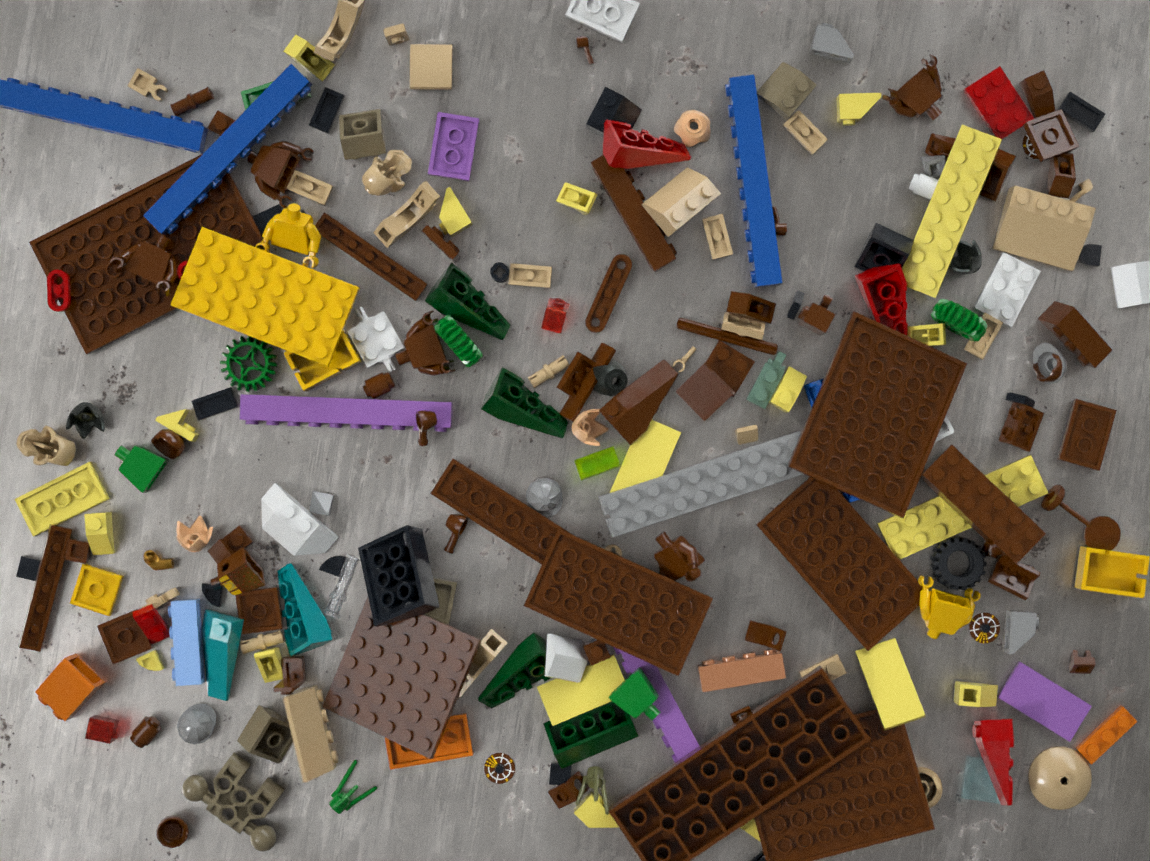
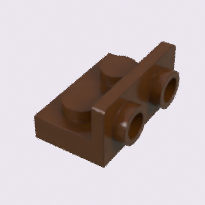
M1012 403L1004 427L1001 430L999 442L1030 452L1044 413L1024 404Z

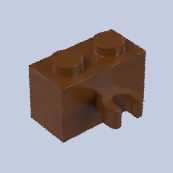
M825 294L819 305L811 303L803 307L798 315V318L801 319L798 324L820 336L825 334L836 315L827 310L833 298Z

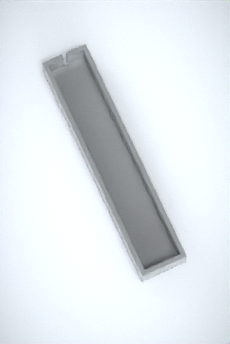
M796 431L599 496L598 499L603 514H610L611 517L605 519L611 537H616L803 475L787 467L801 432Z

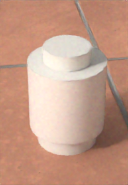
M921 173L920 175L914 174L909 189L914 194L931 200L939 180Z

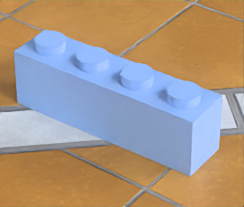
M200 598L171 601V605L168 606V616L172 618L169 635L170 639H173L171 659L174 660L175 668L172 669V679L176 681V686L201 685L205 682Z

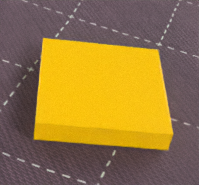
M83 563L69 604L111 616L124 576Z

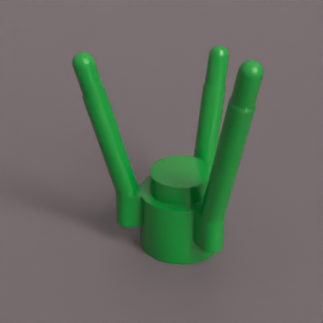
M357 760L353 761L337 789L331 794L333 798L329 801V805L338 814H341L344 810L348 811L353 805L377 790V787L374 786L352 801L350 796L358 789V785H355L347 794L343 791L340 793L354 770Z

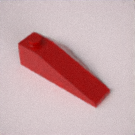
M1012 719L974 721L972 734L976 739V744L1001 805L1011 806L1013 779L1009 775V771L1013 767L1014 761L1010 757V748H1014Z

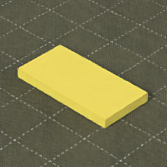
M651 420L647 431L629 446L609 493L663 476L681 432Z
M88 462L16 498L15 501L34 537L49 530L50 524L59 525L110 498L92 462Z
M895 638L878 643L869 651L865 648L855 651L884 730L925 717L921 702Z
M613 654L611 658L592 666L591 664L587 665L581 681L578 683L554 679L538 686L537 689L551 724L555 726L612 702L608 698L609 695L625 679Z

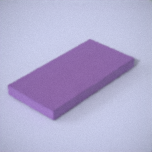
M1018 661L997 695L1004 702L1069 742L1092 707Z

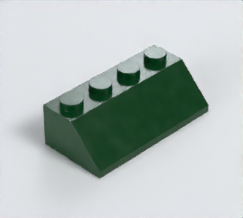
M614 702L607 703L555 726H552L551 721L543 723L552 751L561 769L639 737L631 715Z

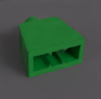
M121 445L114 454V456L123 461L118 470L142 493H148L169 462L168 458L139 445H135L131 451Z
M640 667L608 697L635 719L643 712L651 721L660 714V711L653 704L659 695Z

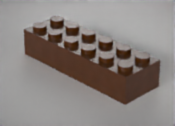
M950 445L920 477L1011 565L1017 564L1046 534L953 445Z

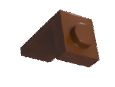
M304 656L283 657L281 659L283 680L273 687V692H280L281 695H290L306 681Z

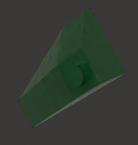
M451 262L430 290L425 302L445 316L449 315L461 323L503 340L511 325L495 306H490L483 298L485 294L481 290L479 292L471 284L473 280L469 275Z
M502 367L485 395L481 410L499 420L563 438L569 422L551 405H545L538 398L540 395L536 391L532 393L524 385L525 381L521 377Z
M532 633L522 641L478 697L479 702L492 709L514 698L516 692L522 689L529 690L533 688L532 684L542 679L544 682L551 679V677L545 676L547 641L535 633Z

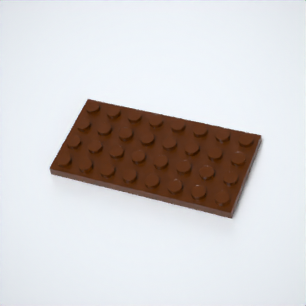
M809 477L756 524L867 651L919 606L920 591L923 587L919 585L918 580L836 488Z
M558 528L524 606L679 677L713 598Z

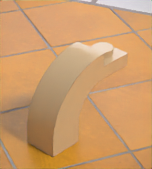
M338 0L331 25L324 37L315 46V54L331 61L342 56L356 29L365 0Z
M427 181L423 182L410 199L395 213L383 220L373 233L387 248L406 235L434 208L435 202L440 196Z
M492 629L481 639V644L458 699L507 644Z

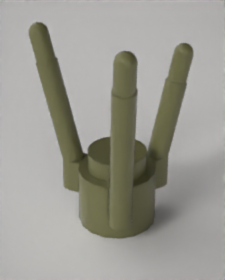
M593 766L587 769V775L583 776L576 805L579 806L587 784L590 788L594 789L595 802L598 801V790L601 787L605 814L608 815L609 805L606 779L603 778L604 770L602 768Z

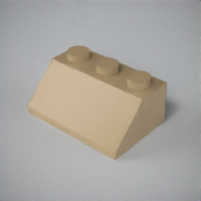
M687 167L646 200L642 206L669 237L721 193L708 177Z

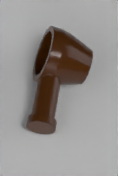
M416 411L415 417L419 429L418 445L426 446L428 445L427 430L437 425V417L435 412Z
M451 514L448 517L445 526L452 534L447 545L444 547V551L451 554L454 553L456 543L467 526V517Z

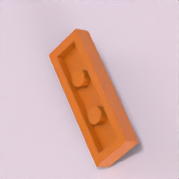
M1120 705L1075 749L1092 765L1137 721Z

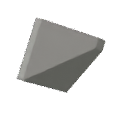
M945 156L921 157L925 174L935 179L940 178L946 164Z
M313 491L309 512L330 516L334 495Z

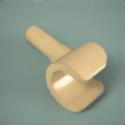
M1090 179L1079 184L1081 191L1075 194L1069 201L1076 202L1081 196L1093 189Z
M692 346L685 356L673 363V367L677 362H681L683 368L679 372H682L686 367L685 363L697 349Z

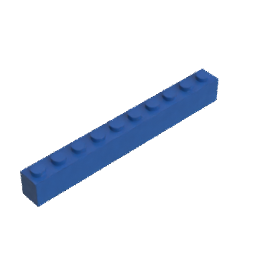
M290 64L143 216L161 234H172L179 227L178 223L193 213L192 208L197 203L201 204L208 197L207 193L212 188L216 189L222 183V178L226 173H232L237 167L236 163L241 158L245 159L252 152L251 148L266 138V132L271 127L273 129L277 127L282 121L280 118L285 113H290L296 107L295 103L299 98H304L310 93V87L313 84L296 67Z
M755 75L731 77L728 80V84H725L726 97H730L731 105H728V116L733 118V126H730L731 137L736 140L733 153L734 159H738L739 167H736L737 180H741L742 188H739L740 201L744 200L745 207L741 211L743 221L747 222V229L744 230L745 241L750 244V250H747L748 262L752 263L753 271H750V279L752 284L755 283V288L781 285L782 275Z
M7 78V81L0 79V108L203 154L208 129L203 126L202 122L191 120L190 123L182 122L183 118L172 115L170 118L162 117V113L150 111V114L142 112L141 108L134 106L126 109L122 108V104L109 101V104L101 103V99L89 96V99H83L80 94L68 92V95L60 93L61 90L52 87L44 90L40 89V85L28 82L27 85H23L17 79Z

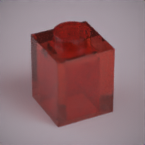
M98 715L90 717L85 739L108 744L112 743L115 739H118L120 734L119 720Z

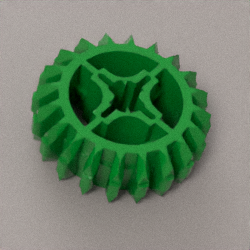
M940 299L932 309L931 317L936 323H945L947 330L966 340L980 341L988 327L982 317L947 299Z
M446 315L434 326L435 331L466 367L477 364L483 357L480 349L451 316Z
M244 336L239 337L240 343L233 339L232 344L234 347L226 346V349L230 351L229 354L222 352V356L227 357V360L220 361V364L226 365V368L221 369V372L229 373L224 379H232L230 385L233 387L238 383L237 390L240 391L244 385L246 392H250L251 385L254 391L259 390L258 384L265 388L264 380L272 382V378L268 376L269 373L276 375V371L271 370V366H278V363L271 362L272 359L277 358V355H269L274 350L273 347L265 349L268 343L262 342L260 344L258 339H255L253 342V337L250 336L247 337V342ZM252 346L251 350L244 357L236 356L237 352L242 348ZM258 349L265 358V366L257 361ZM252 358L251 362H253L254 365H257L258 368L254 366H249L246 369L247 365H245V363L241 362L240 360L249 361ZM233 361L241 366L240 378L234 371ZM254 370L262 372L258 378L246 381L247 377H250Z

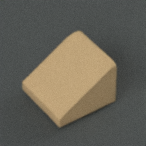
M752 425L736 429L737 443L741 445L757 441L758 427Z

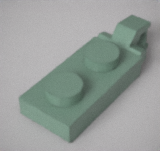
M779 351L774 360L769 358L765 362L746 400L766 409L784 374L786 367L782 363L786 354Z

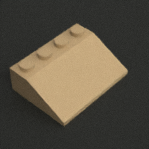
M1014 185L1008 189L992 249L1073 271L1091 228L1096 208Z
M318 685L297 689L293 694L284 697L283 700L302 780L305 783L334 770L337 766L336 763H339L337 751L332 749L331 743L334 742L332 731L327 728L326 722H329L327 710H323L322 702L324 701L322 689L318 690Z

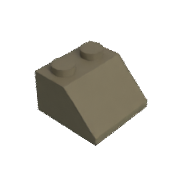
M782 62L757 91V96L787 121L812 93L817 84L800 70Z
M380 109L339 115L340 142L345 160L386 154V141Z
M258 705L237 742L248 753L279 764L292 744L293 738L287 718L274 710Z

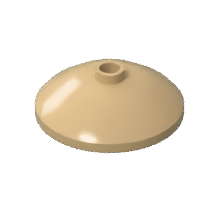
M1054 746L1043 750L1034 758L1028 771V784L1032 794L1040 803L1052 809L1064 810L1078 805L1087 796L1091 787L1092 774L1089 764L1080 753L1068 747ZM1066 777V783L1061 784V778Z

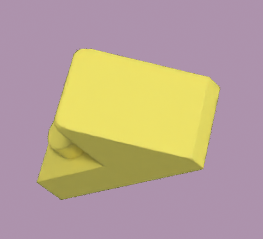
M565 182L556 201L577 210L583 215H587L592 208L597 194Z
M189 409L158 416L155 419L158 423L191 442H196L199 434L195 432V427L188 423L182 425L190 411Z

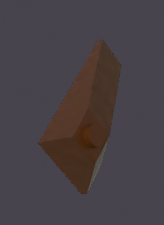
M932 133L925 153L929 156L944 155L947 161L956 138ZM1001 149L998 150L981 190V196L996 202L1016 158L1015 155Z
M663 359L615 395L599 412L631 446L647 431L652 418L658 412L661 402L667 396L679 374Z

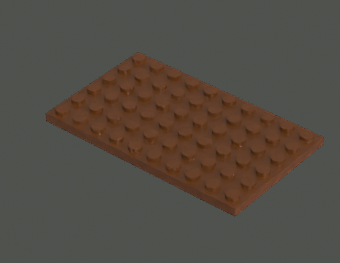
M202 154L29 242L46 277L53 270H62L69 275L71 304L64 312L87 355L178 309L171 306L180 282L178 276L172 287H170L169 296H165V289L160 290L159 294H157L156 284L124 268L125 266L122 267L120 273H116L118 265H113L111 268H109L112 258L119 257L137 243L147 241L153 245L155 244L161 233L143 215ZM226 173L222 178V183L216 189L212 188L207 193L208 197L201 204L197 203L192 208L193 213L188 218L182 219L178 223L179 227L172 234H161L171 239L166 252L175 256L177 268L182 262L189 260L202 227L253 247L262 242V234L231 173ZM260 245L259 249L265 251L264 246ZM62 277L57 279L58 285L63 282ZM59 298L58 300H59L60 304L62 305V304H63V299H62V298Z

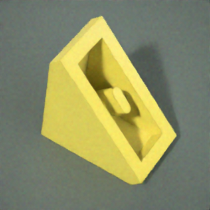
M945 323L908 326V336L931 347L946 345Z
M280 647L260 650L254 653L255 661L265 683L283 679Z

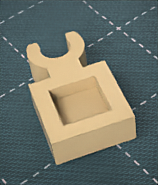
M137 68L127 85L146 98L151 93L152 97L158 102L163 101L157 96L158 91L168 92V89L163 85H155L157 82L156 78Z
M175 587L159 597L155 594L145 600L147 604L143 607L153 604L155 609L180 595Z

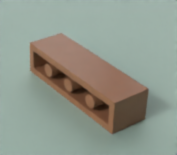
M774 649L764 650V654L756 655L755 652L744 653L741 658H735L734 655L722 657V661L714 662V659H707L701 661L702 664L697 665L702 692L786 678L782 653L780 651L776 652Z

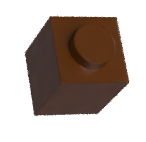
M593 639L583 644L591 666L611 658L604 642Z

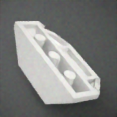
M274 483L261 498L262 529L292 555L326 553L339 538L277 483Z

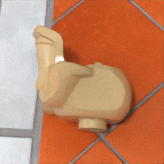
M390 150L384 161L376 156L372 161L371 167L362 176L365 190L371 195L382 196L402 189L405 186V182L400 177L410 171L411 158L402 150Z
M49 426L43 427L41 432H38L36 429H29L20 433L16 443L21 453L26 457L34 456L33 463L39 466L47 463L67 466L73 461L76 452L74 441L56 434L55 430Z

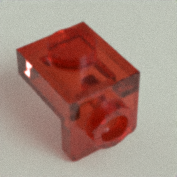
M549 298L541 328L561 334L569 303L560 298Z

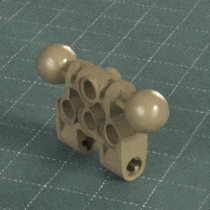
M234 752L214 778L216 795L208 790V783L202 776L192 775L184 780L182 793L187 800L204 802L208 805L206 810L216 816L222 823L227 824L239 834L242 831L248 834L251 845L256 850L268 851L275 845L277 837L275 830L268 825L261 824L257 826L250 820L266 817L285 789L269 777L256 793H253L250 787L242 785L241 780L251 767V764ZM221 778H226L229 781L230 786L228 789L221 787ZM239 790L246 793V801H240L237 798ZM255 803L263 805V813L255 812ZM225 808H231L233 810V818H227L225 816Z

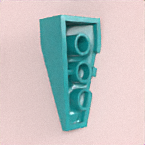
M292 563L278 570L280 597L284 599L285 605L284 610H282V617H286L287 629H284V637L290 657L321 647L333 640L327 619Z
M206 609L201 631L207 692L210 697L228 701L244 619Z

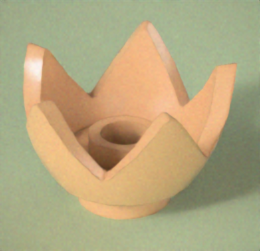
M688 110L682 113L676 122L674 132L681 137L684 145L689 148L699 142L709 140L711 134L710 120L703 112ZM696 123L698 125V128L696 130H692L690 128V124Z
M590 409L582 412L572 424L574 436L587 445L600 446V442L595 438L608 431L606 426L595 420L600 413V409Z
M198 516L190 528L177 521L176 539L186 550L199 552L209 543L213 527H209L208 530L201 516Z

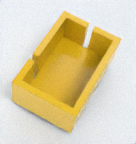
M345 329L342 332L329 367L289 351L283 353L293 371L300 370V372H296L294 375L302 390L306 392L341 374V368L347 371L362 363Z
M1080 546L1074 588L1144 598L1147 579L1137 578L1136 576L1137 573L1142 575L1148 574L1150 556Z

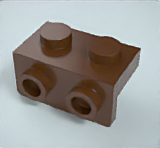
M1000 556L994 563L988 582L1023 600H1027L1033 584L1040 577L1041 572L1035 570L1033 566L1021 562L1011 565L1003 556Z

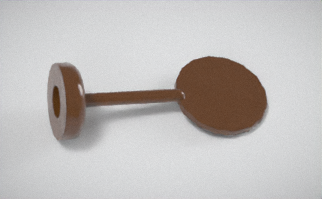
M1060 484L1053 486L1048 491V494L1044 496L1041 507L1045 511H1052L1058 506L1062 507L1086 525L1083 538L1088 547L1112 551L1118 545L1121 531L1116 521L1107 516H1098L1088 521L1062 502L1066 492L1064 487Z

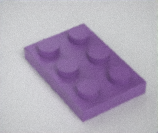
M438 112L428 175L470 182L479 118Z

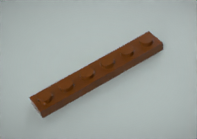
M325 212L315 226L322 237L417 302L428 286L426 282Z
M52 524L49 526L18 645L19 648L41 651L67 552L68 541L72 532L71 528Z

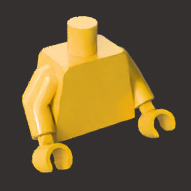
M290 204L288 208L283 209L280 214L274 215L267 223L262 235V242L255 245L256 248H260V245H262L265 251L269 252L270 245L268 242L270 240L271 245L309 255L303 259V266L308 267L309 260H311V268H315L319 264L316 253L318 254L321 234L313 224L311 215L302 213L300 205Z
M921 575L918 578L919 585L923 587L920 591V613L928 628L927 635L929 637L938 639L941 632L953 635L958 629L971 622L976 606L974 601L976 602L981 598V594L978 591H974L972 596L973 589L967 588L964 592L965 597L933 588L929 591V588L934 583L932 577L928 576L927 584H924V576Z

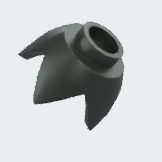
M960 240L957 247L958 256L953 257L949 266L953 269V272L971 274L980 269L982 253L975 240L972 241L973 245Z
M611 359L608 365L593 368L594 375L598 381L593 389L595 392L612 397L626 388L628 375L618 361ZM616 377V383L612 384L613 378Z
M89 402L78 404L68 416L66 430L74 425L82 439L87 437L94 426L100 431L104 432L105 430L101 411Z

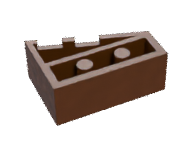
M1054 301L1038 318L1063 343L1066 349L1077 356L1076 360L1084 367L1096 368L1112 351L1110 346L1073 306Z

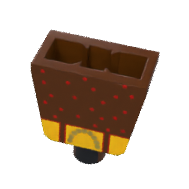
M245 548L238 550L217 564L218 576L210 581L215 591L225 587L232 595L265 586L263 569Z

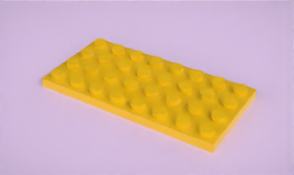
M202 227L171 306L329 367L360 288Z

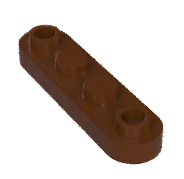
M619 254L612 259L585 320L587 329L592 333H599L604 330L632 268V261L627 255ZM624 262L625 268L619 269L617 264ZM598 319L600 321V324L598 326H593L592 320Z

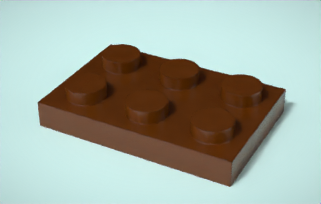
M1074 399L1057 459L1100 471L1117 410Z

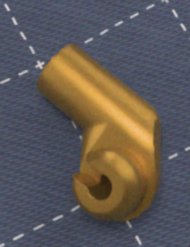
M147 550L143 555L145 563L155 571L174 568L172 558L161 559L152 550Z

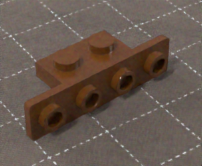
M601 343L592 359L580 352L576 353L556 387L569 395L568 400L560 411V415L572 422L575 421L598 382L593 368L608 365L616 352L614 348Z

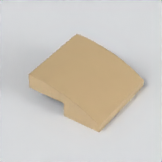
M410 44V89L452 90V45Z

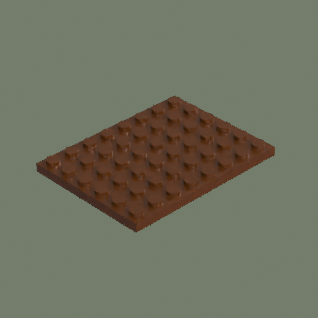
M855 311L852 312L787 467L895 516L904 518L967 363Z
M877 709L856 714L855 717L871 740L754 818L765 860L814 861L934 830L935 826L905 724L884 730Z

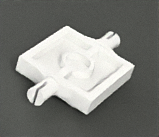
M360 307L359 310L356 309L355 312L361 322L356 327L348 330L347 333L367 368H370L377 363L384 362L389 373L393 372L392 369L395 371L397 368L391 358L395 353L404 349V346L385 312L383 311L374 317H367L363 307Z

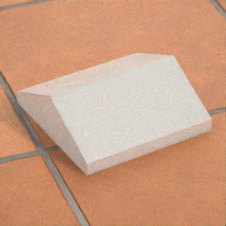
M1150 261L1111 267L1117 309L1150 303Z
M547 634L545 676L576 683L580 682L588 661L583 648V642L577 639Z

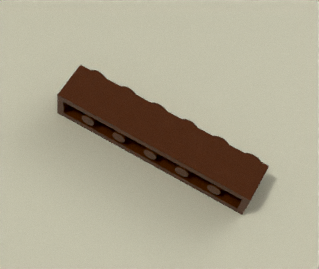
M604 155L590 162L591 168L653 273L674 262L677 251L672 243L668 244L664 237L667 235L656 225L653 218L642 206L645 197L640 189L636 190L632 183L635 181L629 171L625 172L623 168L609 166Z

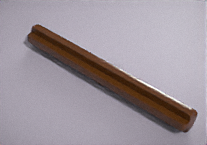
M681 317L676 324L677 329L770 355L777 353L778 345L749 336H740L737 333Z

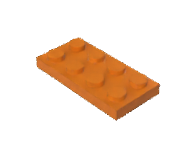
M467 713L450 716L433 759H429L385 738L390 770L473 756Z

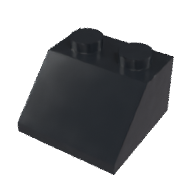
M605 87L586 123V129L604 137V123L606 120L630 124V129H633L642 109L625 96Z
M875 223L854 267L866 271L873 267L900 264L902 268L910 255L914 240Z

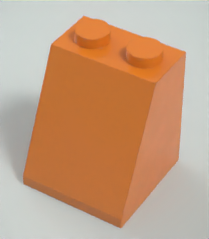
M75 653L65 657L35 693L42 704L49 705L54 710L53 714L59 720L67 721L106 682Z

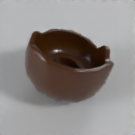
M170 429L160 430L151 440L153 446L170 459L179 457L185 448L182 436Z
M175 815L162 819L156 830L158 841L163 846L169 848L181 846L187 840L189 833L187 823L181 817Z

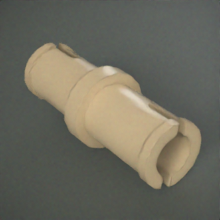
M562 355L549 365H543L541 370L527 378L535 389L548 379H554L556 374L569 367V363Z
M281 630L265 635L261 633L258 634V637L240 641L242 653L246 654L258 649L266 650V647L284 643L283 633Z

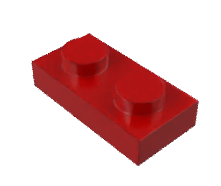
M153 604L133 612L134 620L151 644L170 637L169 627Z

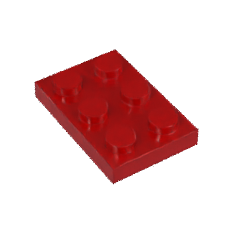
M1000 66L963 90L991 134L997 138L1004 139L1021 128L1027 121L1034 119Z

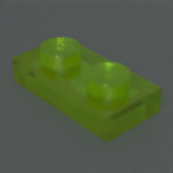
M614 446L574 460L581 481L621 467Z

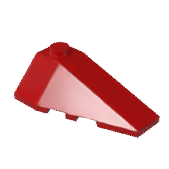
M606 120L604 123L603 154L609 166L613 168L630 169L689 161L691 159V155L683 143L664 136H660L659 139L649 134V131L644 129L638 132L630 129L631 125L624 122Z
M893 264L873 267L855 275L859 290L872 320L908 336V324L906 323L907 282L901 265Z

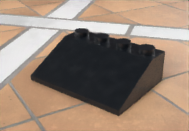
M406 525L358 547L374 626L378 627L420 616L440 607L422 529Z

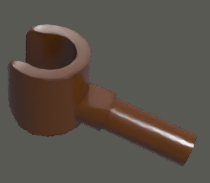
M578 36L576 38L577 48H584L589 65L593 64L594 61L590 53L588 38L586 36Z
M774 206L772 209L776 235H786L787 224L780 223L777 208Z

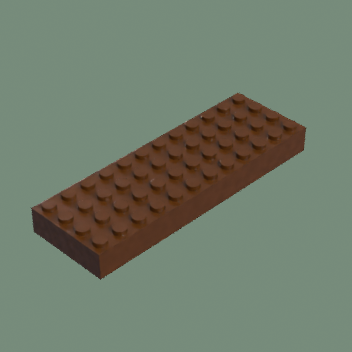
M819 665L611 805L608 812L641 861H691L871 739L823 668Z

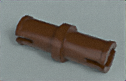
M207 86L205 89L194 94H187L186 98L172 103L170 106L175 116H179L191 109H198L199 105L211 99L213 100L214 96L211 89Z

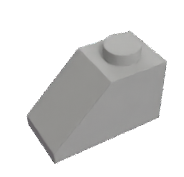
M822 23L817 25L810 54L850 63L854 54L840 31L831 24Z
M1006 610L1004 652L1014 654L1035 635L1036 629L1039 628V617H1036L1037 613Z

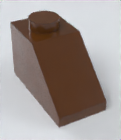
M1044 70L1025 78L1019 83L1034 119L1055 112L1053 89Z
M1065 153L1051 158L1047 178L1048 195L1069 199L1076 181L1073 153Z
M731 291L726 312L771 324L776 303L752 294Z

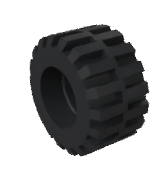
M954 536L937 543V548H933V556L930 555L929 559L932 560V564H929L930 569L933 570L932 575L937 578L940 584L954 590H967L968 587L973 588L976 582L979 583L982 580L980 578L981 575L986 573L984 571V566L987 567V562L984 561L986 555L982 553L980 545H977L973 540ZM955 551H963L969 560L968 568L961 575H953L947 567L948 558Z

